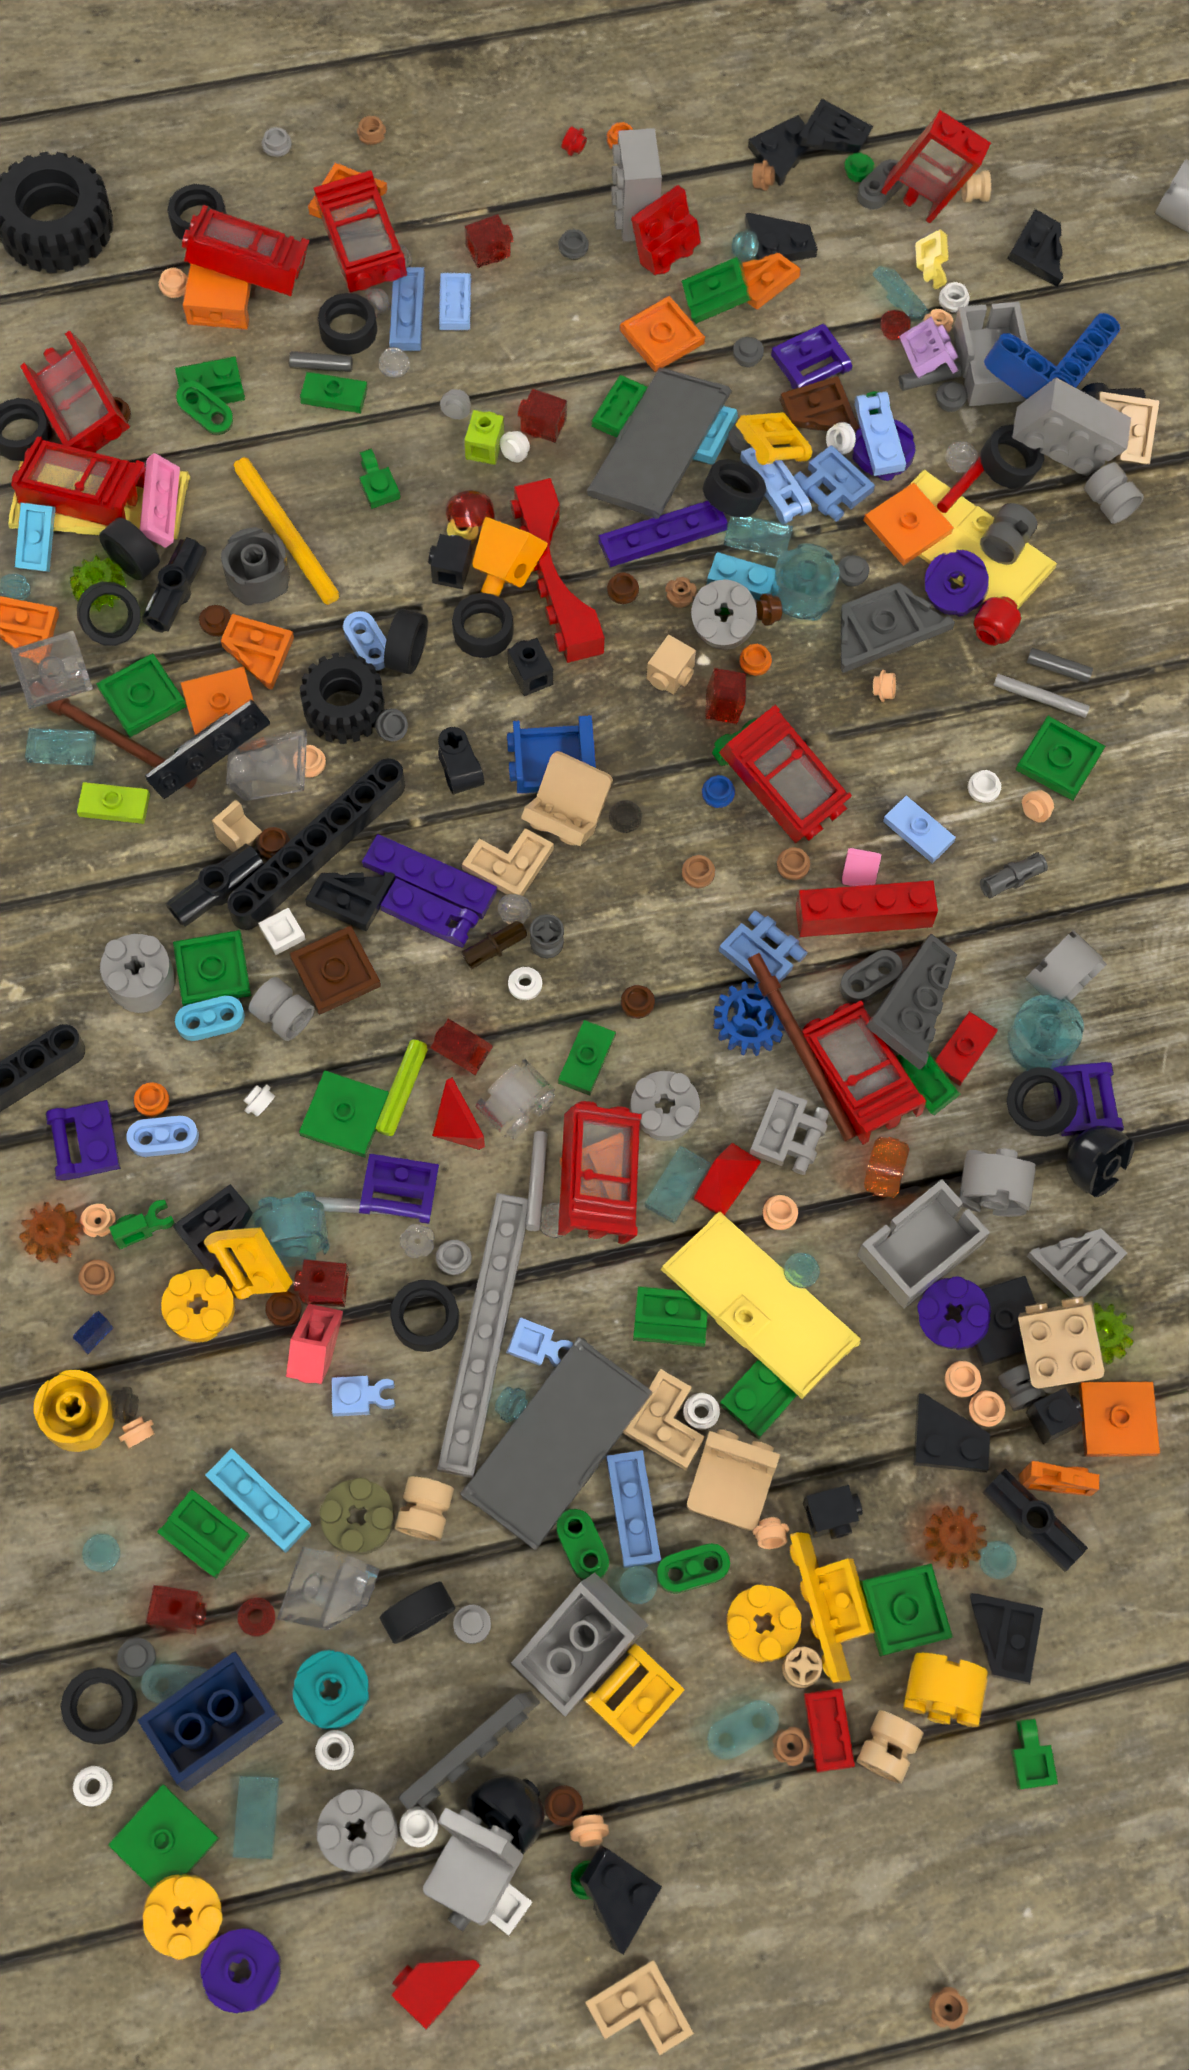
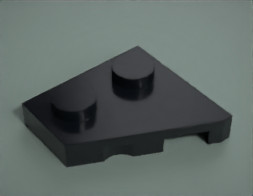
M821 98L799 134L796 144L799 146L859 153L869 137L873 126Z
M1035 209L1007 259L1058 287L1063 279V272H1060V259L1062 258V245L1060 244L1062 236L1061 223Z
M745 213L744 222L756 260H761L765 256L780 253L790 261L817 256V246L810 225L754 213Z
M384 872V877H364V873H349L346 875L320 873L305 899L306 906L367 932L380 909L382 901L395 881V874Z
M230 1184L172 1226L208 1274L214 1277L221 1268V1264L215 1254L207 1250L204 1245L205 1238L216 1231L244 1229L253 1213L247 1203Z
M919 1393L916 1408L914 1465L986 1473L989 1470L990 1433L926 1394Z
M971 1593L970 1601L992 1677L1030 1685L1043 1608Z
M600 1845L582 1875L580 1882L587 1896L593 1900V1909L599 1922L605 1925L609 1933L611 1947L624 1955L662 1886L609 1849Z

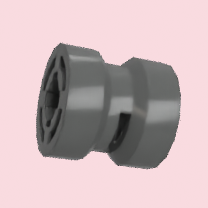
M549 914L540 915L535 918L530 927L531 949L541 958L548 959L557 956L562 951L564 945L562 922L556 916Z
M1027 1363L1012 1368L998 1377L1002 1388L1007 1389L1010 1394L1009 1403L1013 1411L1027 1408L1047 1397L1043 1388H1035L1031 1384Z

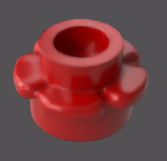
M572 126L567 131L561 148L567 151L569 156H572L574 152L580 154L587 142V138L583 136L584 129H577Z

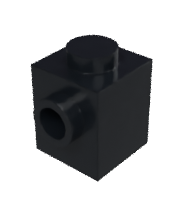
M440 534L437 546H431L428 563L431 565L433 584L458 589L464 588L472 560L471 540L459 535L448 536Z
M538 638L529 641H519L512 648L507 649L508 667L523 696L553 685V667Z
M1066 1388L1033 1403L1025 1412L1043 1445L1074 1430L1083 1421L1081 1416L1083 1410L1078 1399L1074 1395H1069Z
M849 1485L808 1495L803 1501L813 1538L830 1534L831 1539L848 1536L853 1533L851 1528L856 1527L860 1521L858 1516L863 1514L860 1499L857 1493L851 1494Z

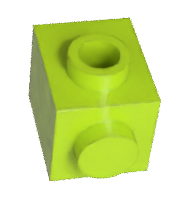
M473 410L464 440L465 459L496 465L500 451V439L504 435V416L490 411Z

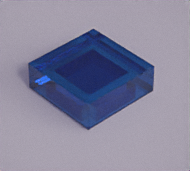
M98 1311L82 1325L72 1338L81 1349L89 1354L113 1329V1326Z

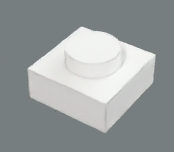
M289 908L258 923L260 930L275 955L306 940L303 931Z
M508 1884L489 1920L509 1936L533 1902L512 1885Z

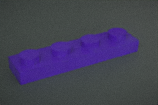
M704 501L661 515L659 519L651 518L598 536V543L610 568L726 531L728 522L723 512L712 506L709 501Z
M379 834L376 835L362 860L363 867L383 876L384 872H391L395 874V879L398 878L459 908L469 909L475 912L482 920L497 894V886Z

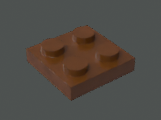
M352 926L346 927L289 954L319 1015L381 987L380 980Z

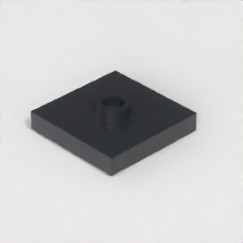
M1026 1276L982 1289L991 1305L989 1329L985 1337L975 1345L982 1366L1025 1353L1018 1316L1020 1313L1026 1312L1025 1306L1036 1304ZM960 1305L961 1312L964 1310L962 1305Z

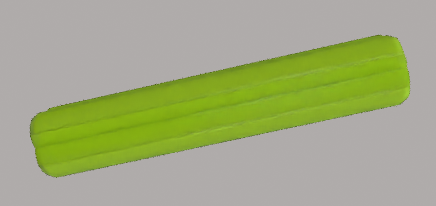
M412 1039L409 1042L376 1124L377 1132L382 1135L391 1137L396 1131L428 1051L427 1044L422 1041Z

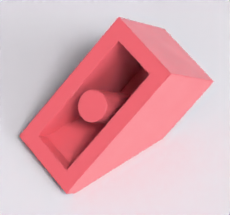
M313 1304L307 1305L290 1340L286 1377L298 1379L303 1383L322 1384L331 1364L343 1316L342 1310Z

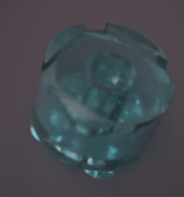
M809 543L799 544L798 548L790 551L787 549L779 556L775 566L772 596L780 598L782 612L797 619L816 621L833 605L840 570L838 564L836 565L832 559L833 555L825 548Z
M1038 995L1027 1000L1021 1006L1009 1029L1007 1039L1012 1056L1026 1070L1035 1067L1053 1069L1059 1066H1066L1073 1058L1082 1041L1084 1022L1080 1012L1071 1002L1065 999L1052 998V995Z
M306 1191L297 1193L294 1197L282 1199L265 1197L258 1201V1209L253 1214L254 1228L261 1227L284 1267L313 1262L316 1260V1253L323 1250L325 1255L329 1251L330 1245L324 1205L316 1200L314 1193Z

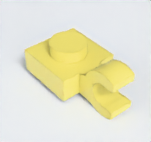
M939 229L915 242L916 266L923 272L924 281L928 282L933 279L934 289H938L946 284V275L941 267V263L948 260L947 235Z

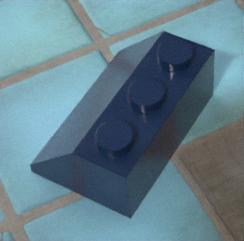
M236 1651L137 1720L172 1778L185 1792L283 1723Z

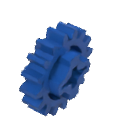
M744 981L739 991L734 986H730L728 991L729 997L721 994L718 1002L721 1006H715L713 1015L717 1018L714 1019L713 1027L714 1029H722L719 1032L718 1039L720 1041L729 1039V1050L734 1049L736 1045L741 1047V1055H745L747 1049H752L755 1056H758L762 1046L766 1050L771 1051L773 1047L772 1040L780 1043L783 1037L781 1031H785L768 997H763L757 986L760 982H756L754 988H749L746 981ZM733 1007L735 1016L732 1017L731 1021H728V1012ZM772 1015L773 1025L768 1030L766 1021Z

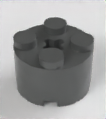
M253 527L240 530L228 539V544L221 553V561L228 588L233 595L239 598L241 603L244 605L265 603L286 593L290 571L285 546L274 533L271 535L263 532L261 528Z

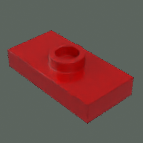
M969 1011L936 1058V1062L951 1081L961 1086L997 1034L998 1029Z
M842 1688L805 1693L803 1696L816 1773L854 1768L855 1763Z

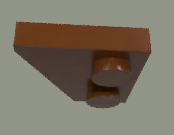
M838 376L793 389L780 395L779 400L783 410L795 427L828 431L836 423L845 422L853 428L855 434L859 429Z

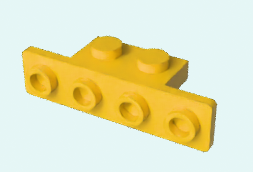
M793 1533L790 1535L792 1541L790 1554L795 1565L799 1566L802 1581L800 1582L801 1593L805 1601L810 1604L813 1615L811 1618V1628L814 1636L820 1640L824 1653L821 1656L823 1670L831 1678L832 1683L850 1681L851 1677L841 1643L875 1632L854 1559L847 1558L819 1568L809 1533Z

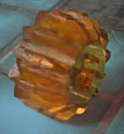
M880 1136L875 1140L864 1180L866 1191L880 1197L894 1198L898 1194L910 1150L908 1143L900 1142L899 1139L892 1137L885 1138Z
M44 1202L42 1212L39 1213L37 1209L31 1208L30 1213L33 1219L22 1220L21 1225L26 1230L20 1233L19 1237L22 1242L27 1243L24 1248L29 1255L36 1253V1259L39 1262H44L49 1256L53 1263H58L59 1253L63 1252L65 1256L71 1257L72 1252L68 1248L69 1245H80L81 1241L75 1235L82 1231V1226L80 1223L75 1222L77 1215L73 1210L66 1212L64 1204L58 1203L52 1209L49 1202ZM55 1228L57 1232L53 1230L54 1235L47 1238L45 1233L49 1235L48 1229Z
M948 1506L943 1507L941 1510L942 1517L933 1514L929 1518L934 1527H926L923 1531L924 1535L933 1538V1540L928 1541L924 1545L925 1549H937L938 1551L932 1560L938 1563L943 1557L947 1558L946 1569L948 1570L954 1568L956 1559L963 1570L969 1567V1559L975 1562L981 1559L982 1556L977 1549H984L987 1546L986 1540L977 1537L986 1531L985 1525L974 1527L972 1523L978 1518L977 1513L974 1512L968 1518H965L963 1506H958L955 1515H953L952 1510ZM958 1531L962 1536L954 1545L949 1539L951 1534Z

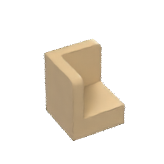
M237 800L233 801L212 820L217 838L233 853L244 844H248L253 848L257 844L259 835L262 833L244 815L242 804Z

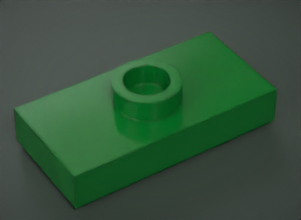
M306 372L300 401L301 404L361 413L368 389L367 381Z
M619 375L593 417L591 427L617 438L629 416L633 414L645 394L647 386Z
M584 1020L559 1076L558 1084L590 1096L615 1039L616 1032Z
M927 1051L929 1054L927 1063L920 1070L899 1054L896 1058L920 1095L922 1094L925 1098V1107L932 1115L935 1116L961 1095L929 1051Z

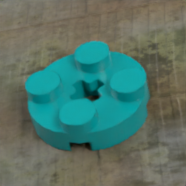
M321 1651L310 1656L300 1666L294 1681L293 1700L298 1712L309 1723L325 1730L340 1729L353 1723L362 1714L369 1701V1679L362 1665L353 1656L343 1652ZM330 1679L333 1684L341 1683L342 1688L338 1690L339 1697L333 1700L330 1696L322 1697L321 1692L325 1690L323 1683L326 1680Z

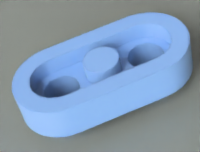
M363 611L349 614L343 623L344 635L357 658L359 656L365 658L366 665L371 663L376 668V671L384 669L386 638L376 621L370 614ZM358 630L365 631L363 634L355 633ZM374 654L380 655L379 658H370Z
M186 1116L138 1120L127 1131V1142L131 1150L136 1155L142 1157L186 1153L196 1146L199 1139V1132L195 1123ZM181 1132L187 1133L185 1140H176L177 1134ZM151 1136L152 1141L149 1144H141L143 1137Z

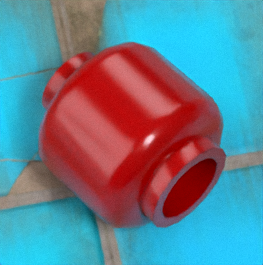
M1005 596L1001 598L991 597L984 602L974 618L973 625L976 630V636L982 642L991 646L1005 644L1017 630L1022 617L1017 609L1016 602L1011 598Z

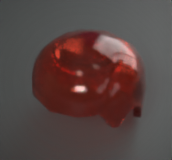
M471 489L461 491L451 497L446 504L447 520L451 522L452 516L457 527L482 526L485 517L495 520L493 502L483 492Z

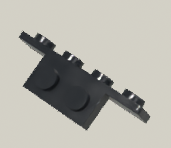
M249 700L230 715L224 714L175 749L174 755L148 772L145 778L157 793L166 799L269 726L270 721L253 700Z

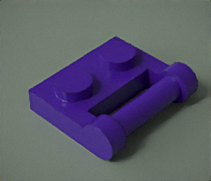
M824 323L773 347L771 351L772 358L790 381L792 389L825 380L837 373L845 374L852 370L849 356ZM829 357H832L834 362L805 376H802L800 371Z
M1101 1062L1052 1067L1053 1070L1062 1074L1070 1082L1076 1091L1078 1100L1076 1115L1070 1125L1061 1131L1062 1136L1081 1134L1083 1131L1094 1126H1107L1119 1131L1124 1130L1123 1120L1118 1117L1111 1076L1114 1075L1112 1063ZM1090 1078H1095L1098 1082L1104 1114L1103 1119H1097ZM1053 1085L1055 1102L1058 1110L1061 1104L1062 1097L1058 1088L1055 1085Z
M107 1100L67 1109L55 1108L45 1113L47 1124L51 1125L57 1160V1166L54 1168L57 1180L66 1181L121 1169L110 1104ZM75 1122L82 1161L76 1164L71 1163L65 1124Z
M369 1153L359 1213L370 1215V1211L417 1218L419 1223L429 1224L439 1164ZM379 1192L422 1199V1205L373 1198V1193Z

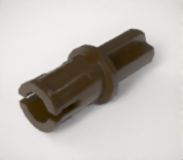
M517 920L492 935L488 932L486 938L462 950L461 953L470 969L473 970L496 955L502 956L503 950L526 938L527 931L524 925Z

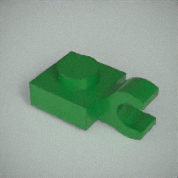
M372 449L360 452L362 458L361 465L366 474L359 477L360 485L371 509L401 499L400 491L389 467L379 469Z
M157 1200L152 1203L145 1216L143 1213L137 1216L136 1214H128L119 1218L115 1225L110 1226V1232L118 1248L123 1249L153 1236L152 1232L172 1227L175 1224L172 1216L165 1219L157 1218L161 1210L168 1208L166 1201Z
M1036 1719L1016 1721L1017 1734L1022 1749L1011 1750L1017 1789L1057 1785L1058 1780L1052 1746H1040Z

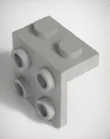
M445 1808L438 1823L451 1834V1837L423 1886V1892L429 1898L478 1925H485L492 1916L524 1855L511 1843L513 1836L503 1829L493 1825L488 1830L480 1826L482 1820L472 1813L462 1809L457 1814Z

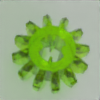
M95 555L91 562L83 558L82 567L73 566L74 576L70 577V586L73 589L72 593L77 602H79L82 593L91 585L99 582H115L124 587L126 586L121 567L118 564L114 565L109 557L101 561L97 555ZM105 594L98 597L91 607L95 605V608L100 612L102 606L106 604L113 608V599H122L115 595Z
M1095 1303L1093 1307L1097 1333L1102 1329L1108 1333L1103 1339L1098 1336L1101 1355L1104 1363L1110 1365L1114 1361V1356L1118 1359L1124 1358L1126 1355L1125 1348H1130L1133 1345L1134 1341L1128 1334L1134 1330V1326L1122 1323L1126 1319L1127 1313L1122 1312L1116 1316L1114 1314V1304H1109L1104 1311L1100 1303Z

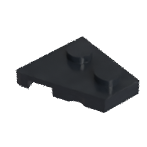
M799 115L749 139L748 148L759 162L763 163V160H767L768 166L774 167V180L779 186L784 184L786 175L791 168L797 166L801 160V155L810 148L796 144L799 134L806 125Z

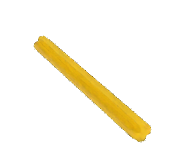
M246 457L236 460L234 462L235 472L324 604L330 605L339 599V591L253 464Z

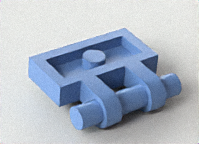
M832 445L809 462L808 470L812 473L811 476L807 478L801 471L794 475L795 480L806 496L819 505L818 510L825 516L829 515L834 521H839L844 515V511L837 506L838 504L843 502L848 508L852 509L872 494L875 487L863 473ZM824 484L832 493L827 496L818 487Z
M755 910L748 918V921L755 926L754 930L751 931L741 923L719 946V952L756 982H759L747 959L760 953L771 975H776L780 983L793 968V964L785 958L790 955L796 961L801 962L808 952L798 945L799 940L793 935L787 936L775 926L776 922L771 917H764ZM767 936L779 947L774 950L762 939Z

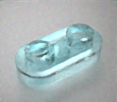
M156 1664L144 1673L141 1681L142 1692L147 1699L153 1703L160 1704L208 1669L194 1666ZM162 1678H167L169 1681L168 1689L164 1692H159L156 1688L157 1682Z
M762 1700L753 1701L711 1727L707 1735V1746L710 1752L721 1760H731L770 1738L776 1732L779 1724L778 1713L770 1703ZM756 1714L762 1715L765 1718V1726L761 1729L755 1728L752 1724V1717ZM727 1733L732 1737L733 1744L731 1747L724 1748L720 1745L719 1736L721 1734Z

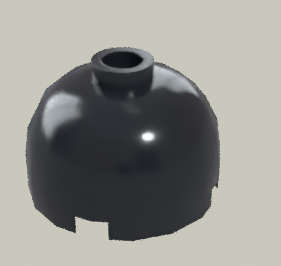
M1094 1126L1083 1131L1081 1134H1075L1068 1142L1066 1148L1068 1151L1066 1166L1072 1181L1081 1190L1094 1197L1106 1194L1119 1181V1179L1113 1177L1118 1169L1121 1167L1126 1170L1130 1164L1134 1153L1133 1140L1123 1132L1107 1126Z
M509 1775L492 1777L481 1784L467 1800L469 1812L477 1817L480 1816L482 1821L489 1827L486 1829L490 1830L495 1825L513 1836L511 1843L518 1850H521L522 1854L534 1844L540 1835L545 1818L543 1805L539 1799L540 1792L528 1779L521 1780Z

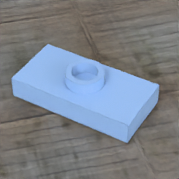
M440 273V330H470L471 273Z
M905 796L883 819L887 826L931 863H934L954 843L956 838L908 796Z

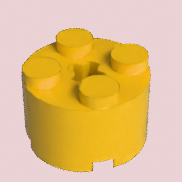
M67 1370L59 1373L60 1375L50 1381L47 1380L38 1390L33 1407L35 1419L41 1431L52 1443L66 1451L81 1452L98 1448L111 1432L115 1422V1405L111 1395L93 1375L81 1370ZM79 1405L81 1407V1411L79 1413H75L74 1416L71 1417L68 1414L69 1411L76 1410Z
M916 1653L911 1664L903 1709L919 1714L928 1712L927 1719L940 1724L949 1725L951 1718H953L962 1725L979 1727L988 1671L977 1664L960 1659V1663L948 1661V1656Z

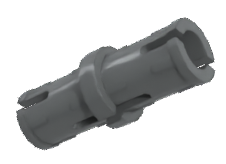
M1036 852L1016 863L1010 862L1005 864L999 872L980 880L981 890L990 899L1012 887L1015 889L1019 888L1028 879L1047 871L1046 859L1042 854Z

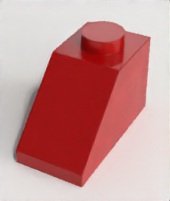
M477 1960L418 1963L414 1969L408 1964L392 1982L397 1989L391 1996L427 2030L482 1965Z

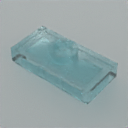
M878 266L872 275L888 292L887 299L897 308L901 307L907 316L923 320L925 315L929 313V309L895 270Z
M731 516L724 545L786 558L793 526L753 517L740 518Z
M29 728L25 759L27 763L93 765L96 733L95 731Z
M680 1146L646 1200L644 1207L675 1224L711 1163Z
M239 1777L233 1858L273 1859L279 1778Z

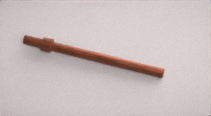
M36 683L29 687L28 694L45 703L50 711L59 716L65 715L153 768L166 760L72 705L70 699L58 692L53 694ZM194 778L184 786L192 789L196 784L197 778Z
M760 953L749 957L747 960L760 982L757 986L763 997H768L845 1142L856 1137L857 1134L780 992L782 987L776 975H771Z

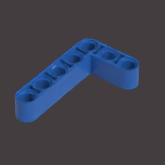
M1098 314L1057 366L1015 335L1003 333L985 357L984 364L992 374L1026 399L1054 378H1058L1077 388L1120 332V324L1109 314Z

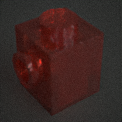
M498 214L465 226L466 247L477 268L500 262L511 256L510 243L513 242V235L508 224L504 225Z
M532 389L527 400L523 399L519 405L517 416L521 418V431L533 438H542L556 443L567 420V400Z
M714 668L706 688V719L737 724L746 703V674Z
M448 1018L444 1026L440 1027L436 1032L434 1042L430 1048L476 1076L493 1046Z
M304 1259L303 1269L296 1271L294 1291L299 1292L302 1303L345 1307L350 1274L347 1263Z
M153 1585L146 1624L154 1629L196 1635L197 1626H203L205 1622L207 1603L202 1602L203 1596L197 1591Z

